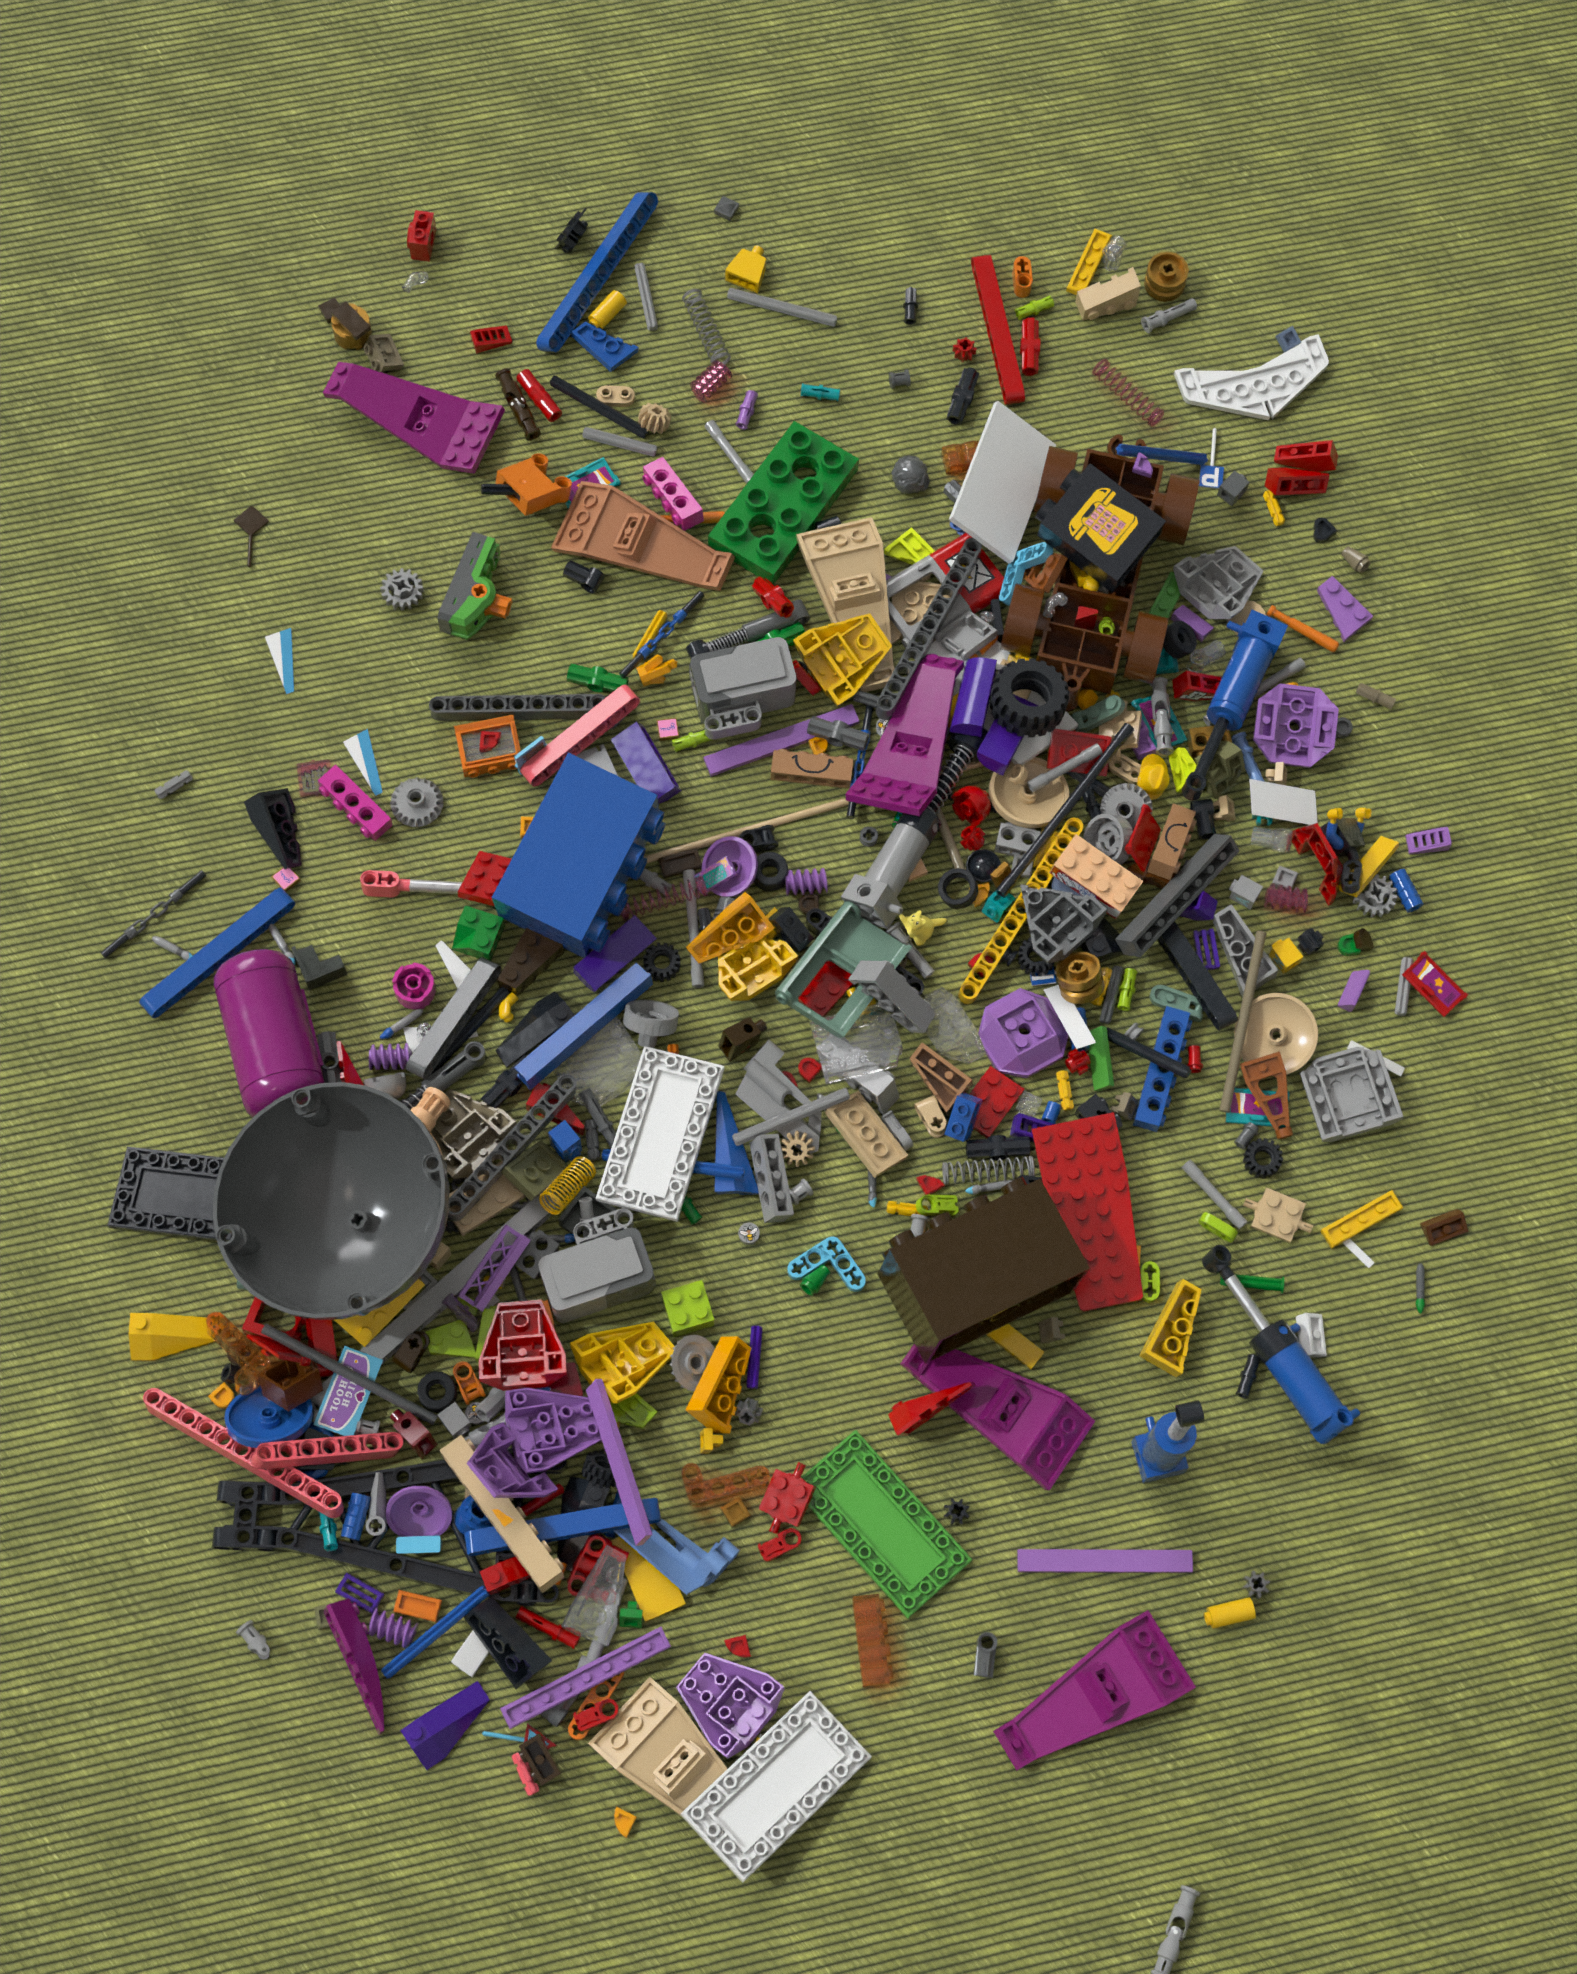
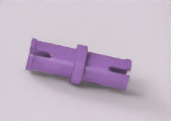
M746 391L744 402L740 405V414L736 422V426L740 429L745 430L748 428L750 417L754 414V405L758 397L755 391Z

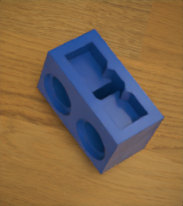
M965 1092L957 1095L944 1135L962 1142L970 1139L983 1099Z
M566 1120L548 1132L551 1146L565 1163L569 1160L573 1161L575 1157L581 1155V1140Z

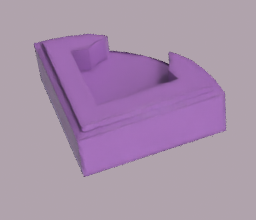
M1138 453L1132 472L1151 478L1153 468L1144 454Z

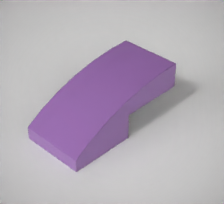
M1141 720L1138 748H1132L1138 760L1143 759L1149 754H1156V747L1149 737V730L1143 720Z

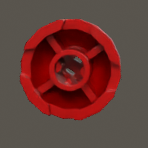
M974 785L964 786L951 797L954 798L952 808L962 822L966 819L971 823L970 826L974 827L981 824L989 816L991 811L989 795L981 788Z

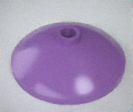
M728 836L717 840L708 848L703 858L702 871L722 858L730 857L734 869L738 866L737 875L711 891L719 896L734 897L742 894L751 886L756 877L758 862L753 847L747 841L739 837Z
M411 1486L401 1489L390 1498L386 1507L387 1523L392 1531L400 1537L440 1536L448 1529L452 1519V1508L448 1499L439 1491L426 1486Z

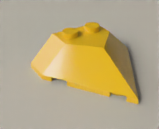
M764 936L757 942L743 945L736 950L733 949L722 953V955L718 956L719 987L730 1001H749L782 980L798 959V955L787 942L768 939L767 936Z

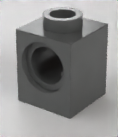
M1234 470L1220 485L1217 495L1233 506L1247 491L1249 481L1244 475Z

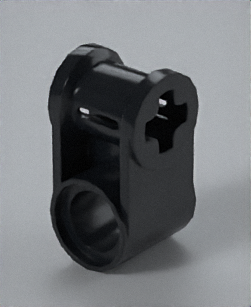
M773 825L745 830L739 837L744 840H751L753 843L750 845L755 852L769 851L779 846L778 841L774 837L773 831L775 829Z

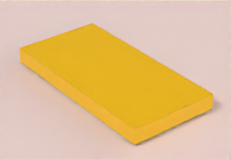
M621 1537L611 1540L613 1545L629 1552L625 1564H622L638 1607L640 1610H643L645 1623L686 1605L680 1589Z

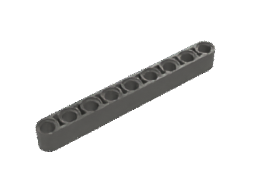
M602 694L436 696L429 701V708L432 718L437 721L488 720L513 715L514 720L580 719L606 697ZM518 705L523 706L522 709H515ZM537 705L543 706L541 709H535L534 707ZM556 705L563 706L561 709L554 708ZM576 705H583L580 709L575 708ZM458 706L463 707L461 710H455ZM477 706L483 707L481 710L474 709ZM496 706H503L500 710L494 709ZM436 707H443L442 710H434Z
M564 1074L559 1077L449 1198L448 1218L450 1220L460 1221L503 1175L501 1171L504 1167L519 1157L573 1098L577 1088L574 1076ZM569 1083L572 1085V1088L564 1089L562 1085ZM555 1098L559 1102L553 1105L548 1100ZM540 1113L543 1114L545 1117L541 1120H537L534 1116ZM523 1129H529L531 1133L528 1135H523L520 1133V1131ZM509 1144L517 1146L515 1150H508L506 1147ZM500 1159L503 1161V1164L495 1166L492 1162ZM481 1175L489 1176L487 1181H480L478 1178ZM467 1190L475 1192L472 1197L464 1195ZM456 1205L461 1210L454 1213L450 1211V1208Z

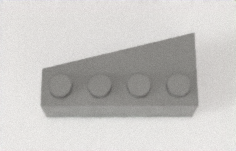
M1231 904L1214 915L1213 923L1243 998L1255 937ZM1264 950L1255 990L1275 978L1278 973V969Z
M832 1034L816 1050L819 1060L838 1077L843 1075L844 1080L852 1089L859 1088L867 1102L871 1103L874 1101L878 1105V1111L882 1115L900 1098L894 1075L887 1070L884 1072L880 1069L879 1064L873 1059L868 1060L864 1057L865 1055L860 1049L852 1048L844 1037L838 1038Z

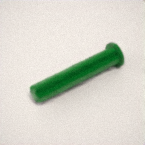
M1235 1274L1244 1288L1280 1291L1283 1294L1284 1277L1279 1279ZM1220 1276V1285L1227 1286Z

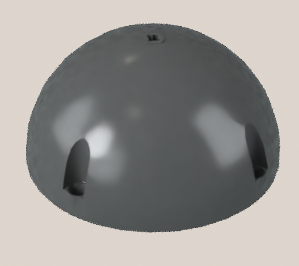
M345 1082L320 1083L297 1089L276 1099L259 1111L242 1128L226 1153L219 1169L213 1198V1223L219 1249L235 1278L252 1295L270 1307L296 1317L314 1320H338L365 1316L371 1311L390 1303L407 1291L425 1272L436 1255L444 1236L449 1214L450 1188L447 1176V1163L443 1160L436 1141L424 1123L406 1105L385 1092L366 1085ZM308 1097V1101L301 1105L302 1099ZM232 1233L231 1240L226 1242V1236Z

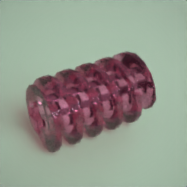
M713 361L701 375L696 377V380L690 383L691 390L699 401L706 402L705 396L710 398L712 396L711 392L716 393V387L721 388V382H727L726 377L732 378V372L722 362Z
M1271 883L1266 890L1264 908H1266L1268 903H1271L1272 909L1275 908L1276 904H1279L1280 910L1283 909L1284 905H1287L1288 912H1290L1292 907H1295L1296 913L1299 912L1300 908H1303L1305 914L1308 904V891L1306 888H1303L1300 893L1299 887H1295L1292 892L1289 885L1284 890L1282 884H1279L1276 889L1275 884Z

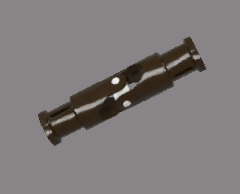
M504 368L495 374V378L502 386L501 390L518 425L522 427L525 433V439L527 441L534 440L541 435V431L534 423L535 418L517 382L513 380L511 370Z

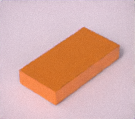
M399 1590L393 1612L437 1623L442 1600Z

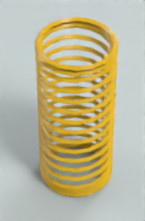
M575 1157L565 1170L540 1194L539 1202L544 1210L553 1215L560 1214L577 1196L583 1186H586L595 1177L596 1169L593 1163L585 1157ZM577 1159H581V1160H584L585 1162H587V1163L591 1166L592 1170L590 1169V1167H589L587 1164H585L584 1162L578 1161ZM575 1162L584 1164L590 1170L591 1176L583 1166L576 1164ZM576 1165L583 1168L587 1172L588 1176H586L582 1170L577 1168ZM569 1174H571L577 1181H579L580 1184H578L572 1177H570ZM564 1180H566L572 1187H574L575 1190H573L567 1183H565ZM559 1186H561L569 1195H567L562 1189H560ZM556 1189L560 1190V1192L564 1194L566 1198H564ZM554 1192H556L564 1201H562L557 1195H555ZM544 1195L546 1196L547 1200L552 1206L560 1210L558 1211L551 1208L545 1201ZM547 1195H549L550 1198H551L556 1204H558V1205L560 1206V1208L557 1207V1206H555V1205L548 1199V1196H547Z

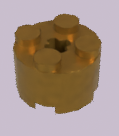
M349 304L371 327L366 311L355 304ZM333 316L331 318L334 338L340 347L346 350L347 348H356V350L364 348L369 336L372 334V330L356 341Z

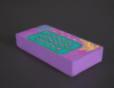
M726 856L694 875L701 894L705 895L736 876L737 873L730 857Z

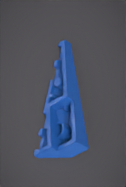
M721 1091L717 1092L715 1163L743 1167L745 1175L743 1179L715 1176V1192L718 1195L759 1194L743 1144L736 1146L733 1141L732 1135L738 1133L739 1130L736 1126L726 1093Z

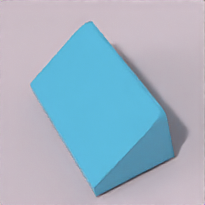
M440 1536L396 1538L397 1554L437 1553L442 1548Z

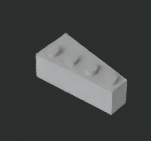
M860 961L849 978L852 984L858 983L863 987L862 992L867 996L871 995L879 1000L877 1005L882 1009L893 1012L891 1016L910 1032L924 1033L936 1015L931 1005L919 996V992L906 982V978L894 969V965L889 961Z

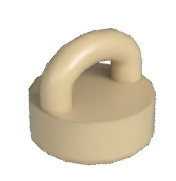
M1021 764L1014 765L1008 773L1009 780L1015 785H1027L1028 769Z

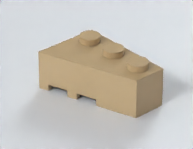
M1133 267L1128 269L1129 273L1117 277V275L1111 276V281L1102 285L1098 282L1077 292L1075 303L1083 321L1093 320L1106 314L1112 315L1117 311L1130 310L1136 307L1141 285Z

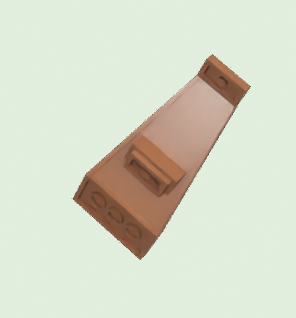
M581 481L551 547L554 552L588 557L721 591L735 559L732 553L715 551L614 486Z

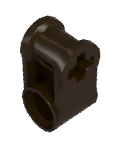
M417 1331L414 1334L408 1335L394 1355L392 1362L411 1374L418 1366L421 1357L429 1346V1335L424 1331Z

